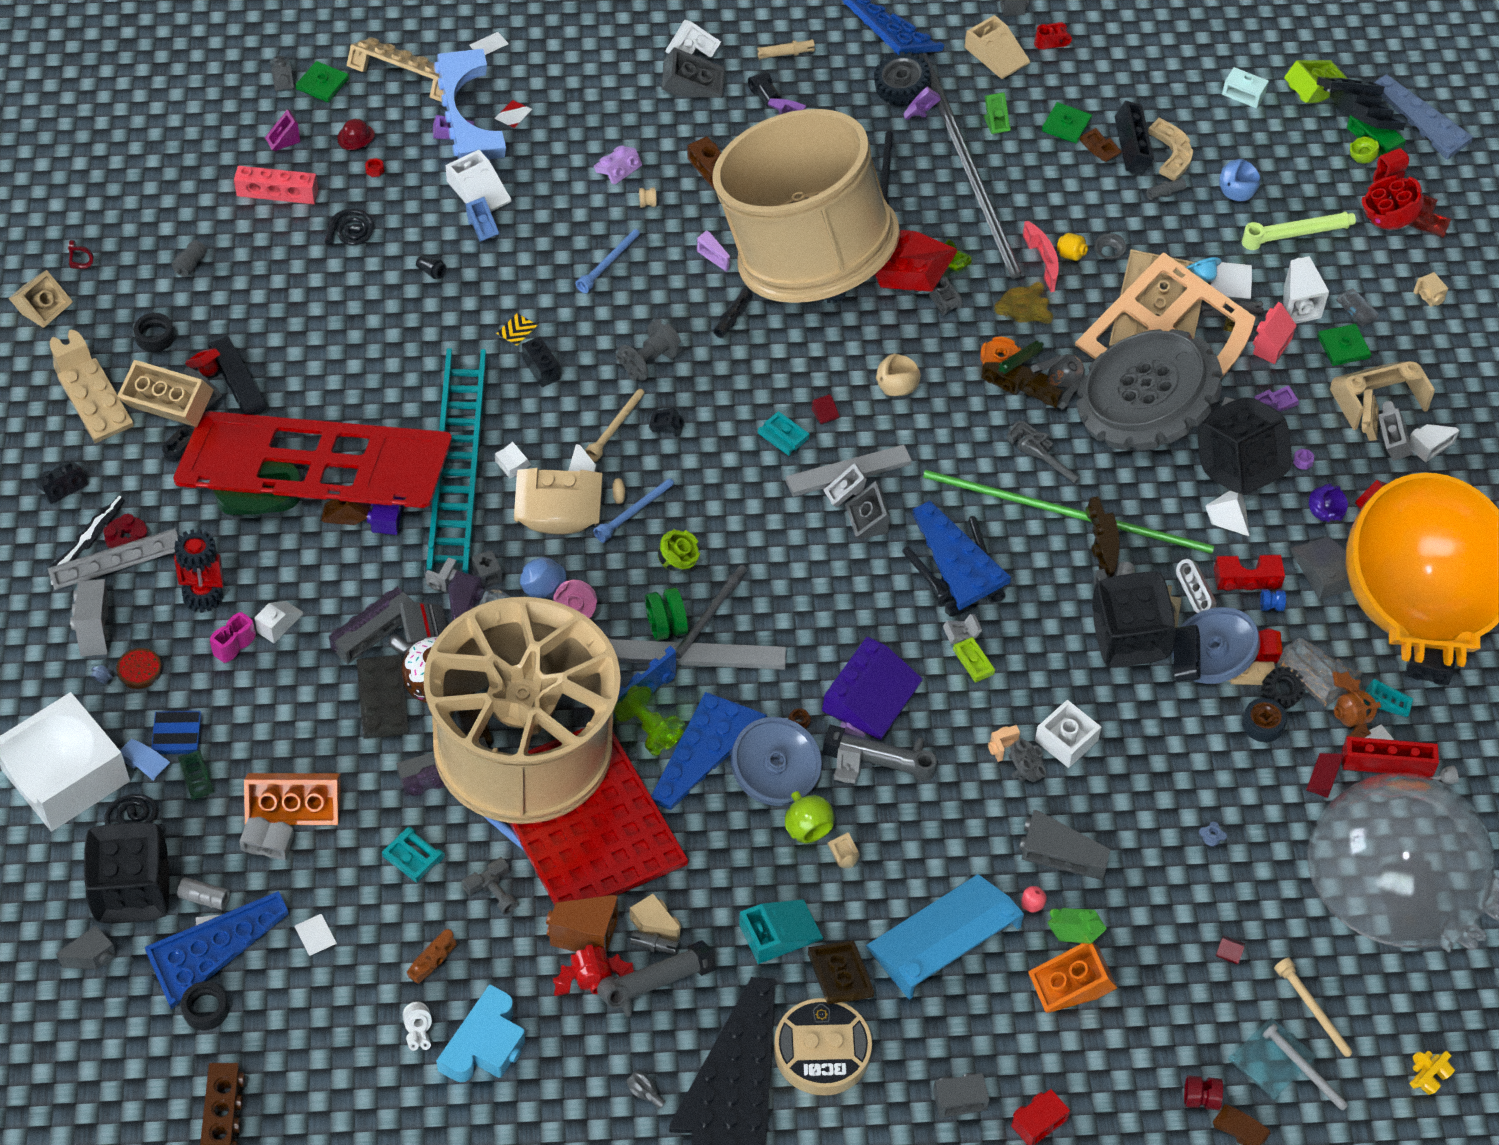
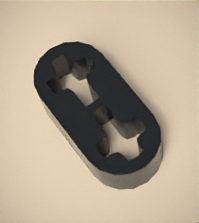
M181 427L164 443L162 451L167 461L175 462L182 458L194 431L191 427Z

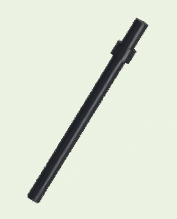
M891 131L885 133L881 190L888 205L889 199L887 197L893 132Z

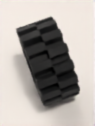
M1280 666L1278 669L1275 668L1262 681L1261 690L1265 691L1262 693L1263 698L1267 696L1268 699L1278 702L1283 708L1289 709L1305 693V689H1302L1305 686V682H1300L1303 677L1301 675L1297 677L1298 671L1294 670L1291 672V667L1284 669V666ZM1282 680L1289 685L1291 689L1289 695H1282L1277 691V681Z

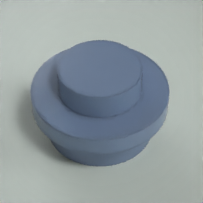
M102 665L91 669V677L100 683L107 684L108 681L113 679V676L110 675L111 670Z

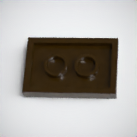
M854 940L808 947V956L827 1004L874 997L873 986Z

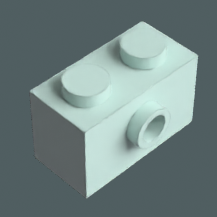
M1234 67L1225 80L1222 95L1257 108L1266 94L1269 81Z

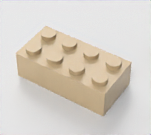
M134 360L117 398L131 408L197 427L214 389L202 379Z

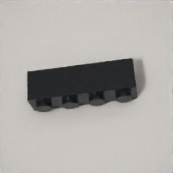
M1125 100L1114 116L1125 169L1131 173L1143 175L1154 160L1144 111L1141 104Z

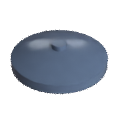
M1228 607L1207 609L1193 615L1181 625L1183 627L1196 624L1200 632L1201 678L1193 680L1194 682L1216 684L1231 680L1247 670L1258 655L1260 649L1258 629L1254 621L1240 610ZM1173 647V651H1172L1173 660H1174V647Z
M766 717L750 723L740 732L732 747L731 768L738 785L750 797L767 805L785 806L793 804L794 800L791 794L795 791H799L802 797L807 796L816 785L821 773V754L816 741L805 728L786 718Z

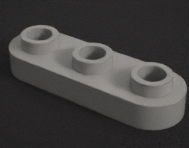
M1190 559L1180 561L1176 567V574L1194 611L1199 613L1207 609L1216 608V600L1198 564Z

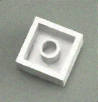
M1066 700L1038 725L1035 741L1069 768L1098 742L1101 726L1069 700Z

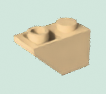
M654 894L630 907V920L640 932L651 935L655 933L660 934V937L674 941L680 939L681 925L675 916H670L665 903L661 899L658 900Z

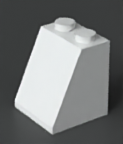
M1310 256L1291 260L1284 284L1283 306L1295 324L1319 319L1322 317L1329 290Z

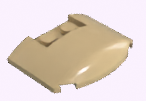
M538 468L517 470L514 521L517 523L518 521L530 530L554 535L578 533L584 531V528L592 524L598 525L600 523L603 474L587 470L559 471L538 470Z

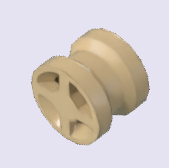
M651 187L649 190L639 188L640 208H645L646 205L656 207L655 187Z

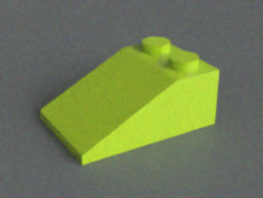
M1296 60L1284 77L1289 83V87L1295 90L1300 95V99L1305 103H1318L1330 98V92L1324 91V87L1317 85L1318 77L1348 79L1331 60Z

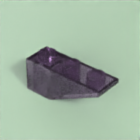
M456 571L448 587L452 621L476 607L477 600H481L484 593L481 578Z

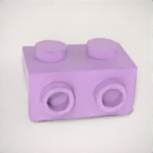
M618 146L614 149L613 153L602 157L599 160L600 162L594 165L596 173L607 174L611 183L617 184L641 167L642 163L636 148Z

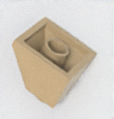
M47 270L23 285L9 297L10 301L22 315L41 327L49 324L73 302Z

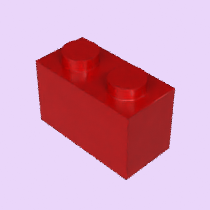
M1052 1089L1046 1093H1038L1032 1099L1031 1104L1027 1107L1021 1106L1013 1113L1014 1117L1011 1127L1027 1145H1036L1068 1120L1070 1109Z

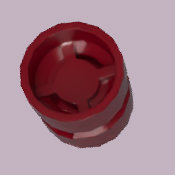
M1187 1075L1184 1088V1106L1200 1108L1201 1105H1204L1205 1109L1219 1111L1223 1099V1080L1208 1077L1204 1081L1201 1076Z

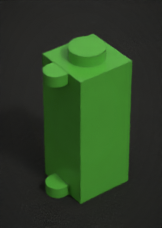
M1062 908L1060 911L1058 909H1051V919L1047 922L1058 941L1091 944L1107 929L1097 912L1090 909Z

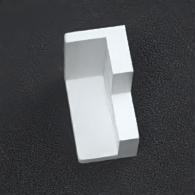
M684 20L665 52L669 54L673 47L692 54L697 49L711 58L721 41L693 22Z

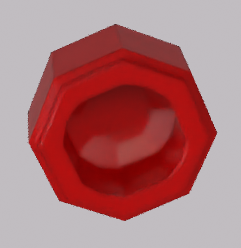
M372 158L365 163L367 175L380 177L384 173L382 160Z

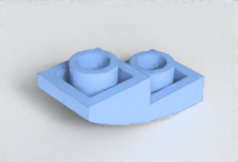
M132 738L120 750L124 762L133 770L138 767L153 781L170 763L150 747Z

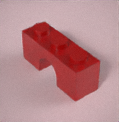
M1260 555L1256 569L1253 570L1244 568L1240 564L1238 556H1217L1214 565L1217 590H1274L1282 588L1285 578L1281 555Z

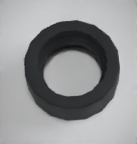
M161 313L145 314L134 324L133 331L136 343L147 352L163 351L174 341L173 325L166 315ZM152 327L166 329L164 334L156 338L142 336L145 330Z
M203 981L195 983L182 995L180 1004L183 1017L187 1024L194 1029L203 1031L214 1029L226 1019L229 1011L226 993L221 986L214 982ZM211 995L218 999V1009L209 1016L199 1017L191 1012V1004L200 996Z

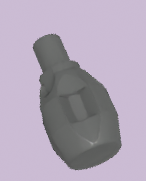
M636 1070L627 1079L626 1083L636 1097L648 1102L651 1101L658 1109L666 1103L657 1094L658 1091L653 1080L646 1073Z

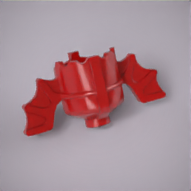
M592 944L586 945L584 950L579 949L576 951V954L571 955L572 966L561 965L559 976L553 978V983L555 984L554 996L570 993L571 982L574 979L577 981L580 989L591 991L592 994H598L597 987L602 979L610 976L613 977L612 972H615L619 977L634 972L633 963L624 962L620 959L619 954L612 958H607L605 948L601 946L593 947Z

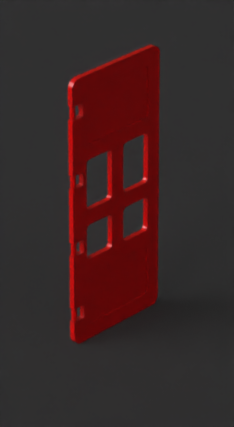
M207 411L203 413L198 426L195 427L173 479L175 485L179 487H202L212 490L257 494L270 493L279 496L324 500L337 499L347 502L426 508L432 502L452 437L450 433L444 431ZM278 431L322 435L317 449L314 451L270 447ZM341 436L369 439L363 455L333 453V449L337 439ZM266 461L310 465L305 480L301 482L258 478ZM327 467L358 469L354 483L351 486L321 483ZM199 480H210L209 483L199 482ZM264 485H266V486H275V487H274V488H264ZM329 491L340 492V494H330ZM395 497H401V498H406V499H405V500H398V499H394V498H395Z

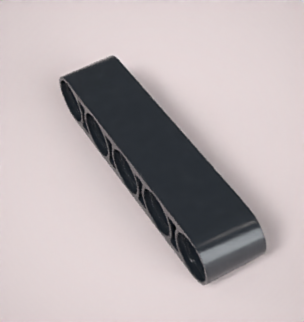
M229 336L209 342V349L216 348L220 353L215 360L242 413L256 415L266 411L264 401Z

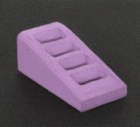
M705 231L697 238V252L727 272L730 264L729 254L709 231Z

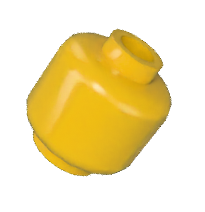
M1066 233L1059 238L1057 251L1065 259L1078 261L1087 254L1088 244H1086L1083 236Z

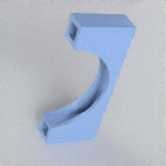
M475 49L437 54V62H434L435 73H439L440 77L438 78L439 90H443L441 99L443 107L446 106L447 111H445L446 123H450L451 126L449 128L450 140H454V145H452L453 155L460 159L480 150L488 160L505 158L506 146L502 131L484 130L470 124L460 115L454 101L457 92L465 83L486 75L487 63L484 50Z

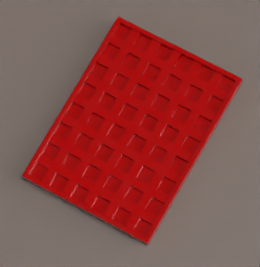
M584 728L575 731L572 734L577 736ZM613 731L612 754L608 771L602 783L590 798L569 813L548 821L527 824L509 823L554 906L557 902L610 895L616 896L688 865L686 855ZM555 739L529 750L528 753L545 752L561 746L562 742Z

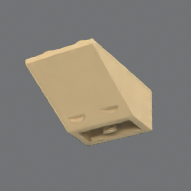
M995 15L966 31L964 48L1001 79L1030 63L1029 58L1008 26Z

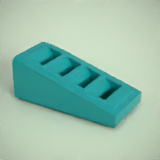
M1373 679L1366 687L1365 692L1370 694L1376 702H1380L1381 707L1377 709L1403 717L1409 716L1414 698L1376 679ZM1364 700V703L1366 705H1369V702ZM1400 701L1404 702L1402 707L1399 706Z

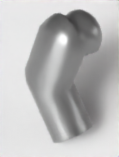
M393 634L389 637L390 647L400 654H406L413 645L407 643L398 634Z

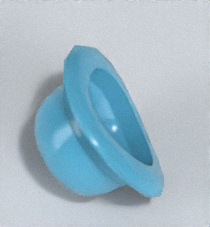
M1218 257L1206 258L1185 268L1205 282L1210 283L1217 276V266L1221 264V260Z

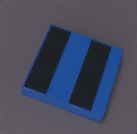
M201 711L155 712L151 749L159 754H198Z

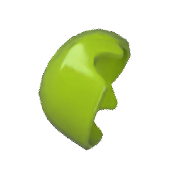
M1370 137L1357 138L1353 143H1350V155L1357 163H1371L1379 154L1378 141Z

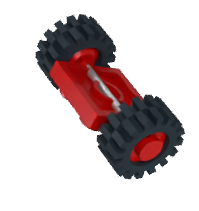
M192 529L190 534L185 531L183 532V537L180 535L177 537L178 541H175L174 561L178 584L182 585L183 602L187 608L190 609L192 607L194 612L199 609L200 613H204V609H207L209 612L211 607L217 608V603L220 604L221 598H223L224 577L221 557L216 552L213 536H209L207 531L203 534L200 529H198L197 533H194V529Z

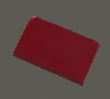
M1319 753L1306 790L1328 798L1343 755Z

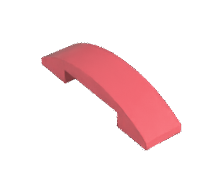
M1025 221L1023 237L1029 249H1038L1046 265L1044 280L1050 292H1055L1059 270L1056 251L1043 231L1030 221Z

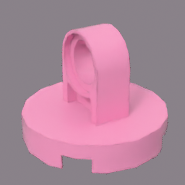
M573 579L563 582L558 586L553 596L555 602L569 606L588 618L592 617L597 607V596L594 589L581 580Z

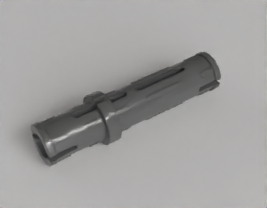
M1239 301V303H1236L1251 314H1263L1264 308H1255L1263 306L1262 301L1246 303L1245 301ZM1225 304V306L1223 307L1231 313L1234 311V309L1227 304ZM1201 305V311H1205L1201 313L1202 318L1225 316L1211 305Z

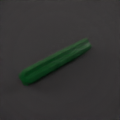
M1036 340L1000 362L998 371L1006 374L1043 350V342Z

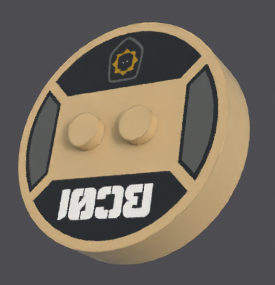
M825 998L807 1000L791 1008L779 1022L774 1042L776 1064L784 1078L799 1090L814 1095H834L853 1087L864 1076L869 1066L872 1050L871 1033L863 1017L851 1006L843 1002L827 1004Z

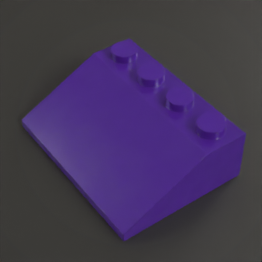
M867 636L825 693L822 711L882 740L921 684L923 678L890 648Z

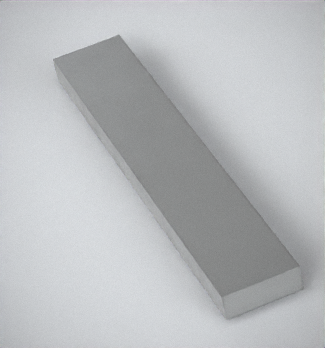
M901 445L786 476V483L794 497L826 488L854 463L858 465L863 475L868 477L909 466L912 460L905 446Z
M175 528L47 568L53 587L57 590L76 584L78 581L92 579L175 552V541H178L177 531Z

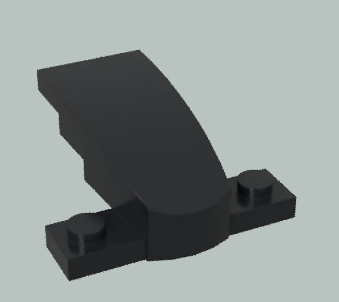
M1318 77L1317 85L1324 87V91L1330 92L1331 99L1351 116L1378 129L1404 131L1406 123L1392 118L1394 110L1381 106L1382 97L1375 95V93L1383 94L1385 86L1370 81Z

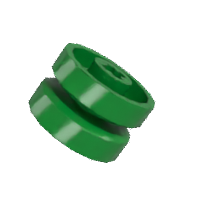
M676 587L665 589L663 599L657 592L645 595L647 618L656 641L668 639L670 631L676 637L688 633L684 604Z

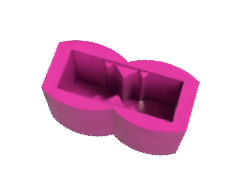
M243 612L233 615L226 623V626L217 629L211 635L210 644L213 655L223 663L234 659L240 649L247 647L256 637L253 620Z

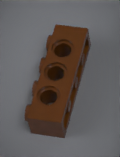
M706 136L687 145V159L715 190L713 169L721 151L718 149L717 144Z
M209 1063L200 1145H238V1141H235V1134L240 1132V1118H237L238 1110H242L243 1096L240 1095V1087L245 1085V1072H241L239 1063ZM225 1088L231 1089L227 1093H220ZM228 1111L227 1115L222 1117L218 1116L220 1112ZM220 1134L226 1135L225 1138L221 1140L215 1139Z

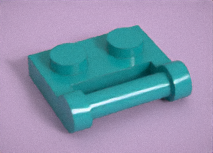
M409 826L382 851V857L417 883L432 867L444 859L445 853L440 849H435L418 836L416 830ZM411 841L428 854L429 857L426 859L406 842Z

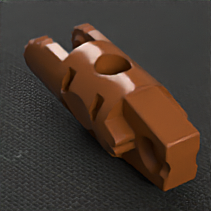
M445 929L415 959L406 972L411 980L420 983L456 947L457 943L453 938L454 935L451 929Z

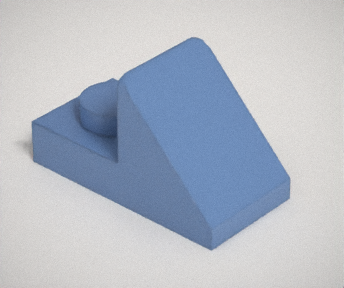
M485 197L466 203L469 225L473 224L480 242L499 235Z

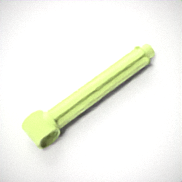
M1344 211L1340 214L1264 227L1260 223L1251 222L1245 227L1242 245L1246 249L1256 250L1267 241L1341 228L1348 229L1349 225L1356 223L1354 213L1348 214Z

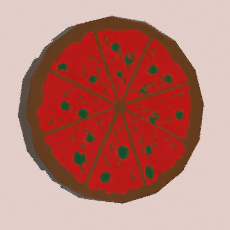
M136 648L129 650L120 657L116 670L119 680L122 681L121 683H124L131 689H143L153 685L152 682L160 678L162 665L159 656L154 651L147 648Z

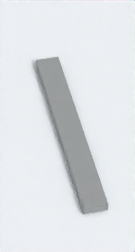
M609 639L617 655L618 662L649 664L653 659L657 658L660 660L665 656L664 650L670 645L676 650L681 643ZM692 643L680 659L676 658V665L785 670L786 647Z

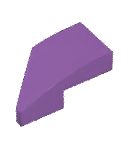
M926 87L917 95L905 111V119L909 120L912 116L921 115V118L926 117L925 111H928L941 100L940 95Z
M770 99L768 102L770 107L779 110L778 115L806 110V105L791 100Z
M1289 385L1273 393L1269 389L1254 396V399L1279 412L1299 405V401Z

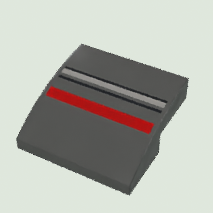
M402 602L399 604L407 643L414 645L422 639L438 637L447 627L441 605L425 602Z

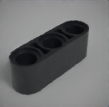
M1196 624L1176 627L1174 643L1175 679L1177 683L1199 680L1201 678L1199 628Z

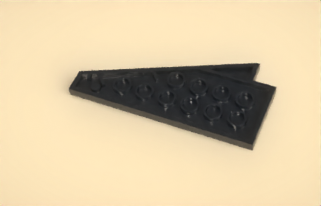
M750 978L669 1125V1132L692 1134L691 1145H766L775 978Z

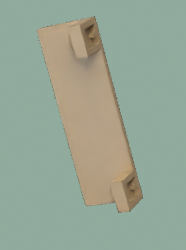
M371 37L351 44L347 61L348 67L361 72L367 71L371 55L432 78L430 98L442 102L441 95H443V90H439L438 87L439 73H435L434 63L428 61V58L414 56L410 51L395 49L394 45L379 43L378 39Z

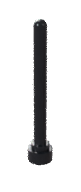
M971 516L969 517V524L975 543L988 555L977 518ZM1002 587L987 596L990 602H999L1005 598V592Z

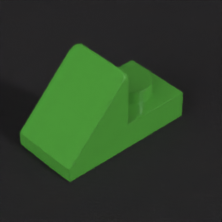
M1005 92L985 95L987 114L983 116L991 134L1011 131Z

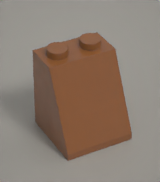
M610 895L557 902L553 911L550 910L546 919V924L549 925L547 936H550V946L576 952L579 949L584 950L586 945L592 944L593 947L601 946L605 948L607 954L618 922V896Z

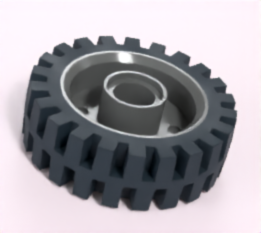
M900 52V56H897V53H894L892 58L887 56L885 57L886 61L882 59L880 65L876 66L874 71L875 87L879 97L883 98V101L886 103L889 101L891 105H894L896 102L897 106H901L902 102H904L906 106L909 105V101L912 102L926 87L930 88V69L924 58H919L917 54L913 56L911 52H908L907 55L904 52Z

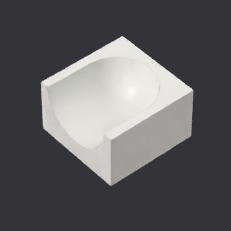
M71 692L0 736L1 770L51 832L130 782L121 751Z

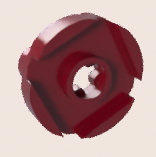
M128 513L110 522L103 530L108 549L149 536L146 524L141 519L133 517L132 514ZM130 533V536H131V537H129V538H127V537L121 538L124 534Z

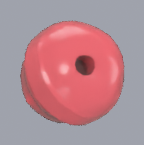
M1029 886L1023 892L1021 906L1029 912H1038L1045 906L1047 896L1041 888Z

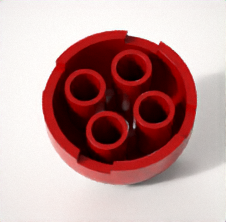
M1397 175L1380 179L1368 187L1369 191L1365 197H1362V205L1366 217L1374 226L1384 230H1397L1410 225L1419 217L1424 206V196L1420 183L1410 176L1408 179L1398 178Z

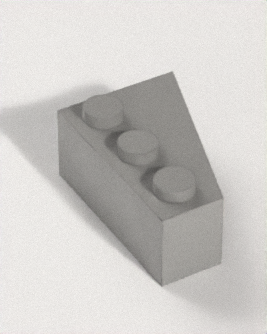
M105 579L78 581L77 590H74L75 603L72 604L73 617L70 618L71 629L76 631L80 656L108 654L105 637H108V630L105 629V621L108 620V593Z

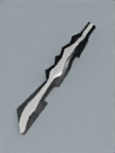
M117 496L110 505L103 507L99 514L92 517L91 522L86 524L85 531L76 536L77 544L50 567L75 560L83 549H89L100 535L102 529L113 520L118 508L124 503V499L121 496Z

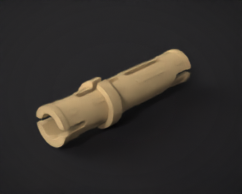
M813 39L800 42L794 40L792 43L757 47V51H759L757 54L759 60L791 54L797 56L799 53L814 52L815 48L813 47L815 44Z

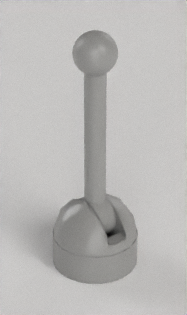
M1454 765L1447 766L1440 771L1438 776L1415 781L1405 780L1403 787L1410 789L1414 785L1441 780L1445 784H1455L1459 781L1458 772Z

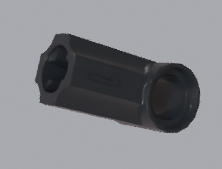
M765 71L748 78L751 92L753 94L757 93L766 106H769L768 102L770 99H781V95L773 86L768 72Z

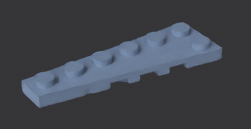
M1387 74L1374 82L1385 86L1383 94L1379 95L1396 112L1403 114L1411 126L1415 125L1420 130L1419 134L1424 138L1427 137L1432 142L1431 145L1445 159L1448 160L1472 142L1473 136Z

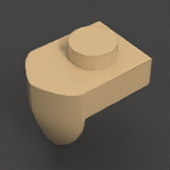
M849 832L827 843L839 867L852 868L857 863L860 854Z

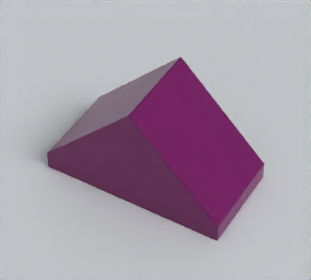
M288 109L265 136L273 151L300 143L298 123L292 112Z

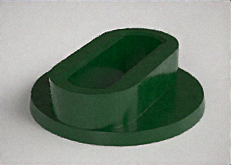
M266 461L258 478L299 481V473L292 463ZM264 485V488H274V487H275V486H266V485ZM213 490L218 508L230 515H257L283 512L295 507L301 498L279 496L270 493L257 494Z

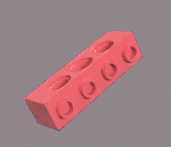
M238 166L234 177L236 195L239 197L315 204L318 193L315 173Z

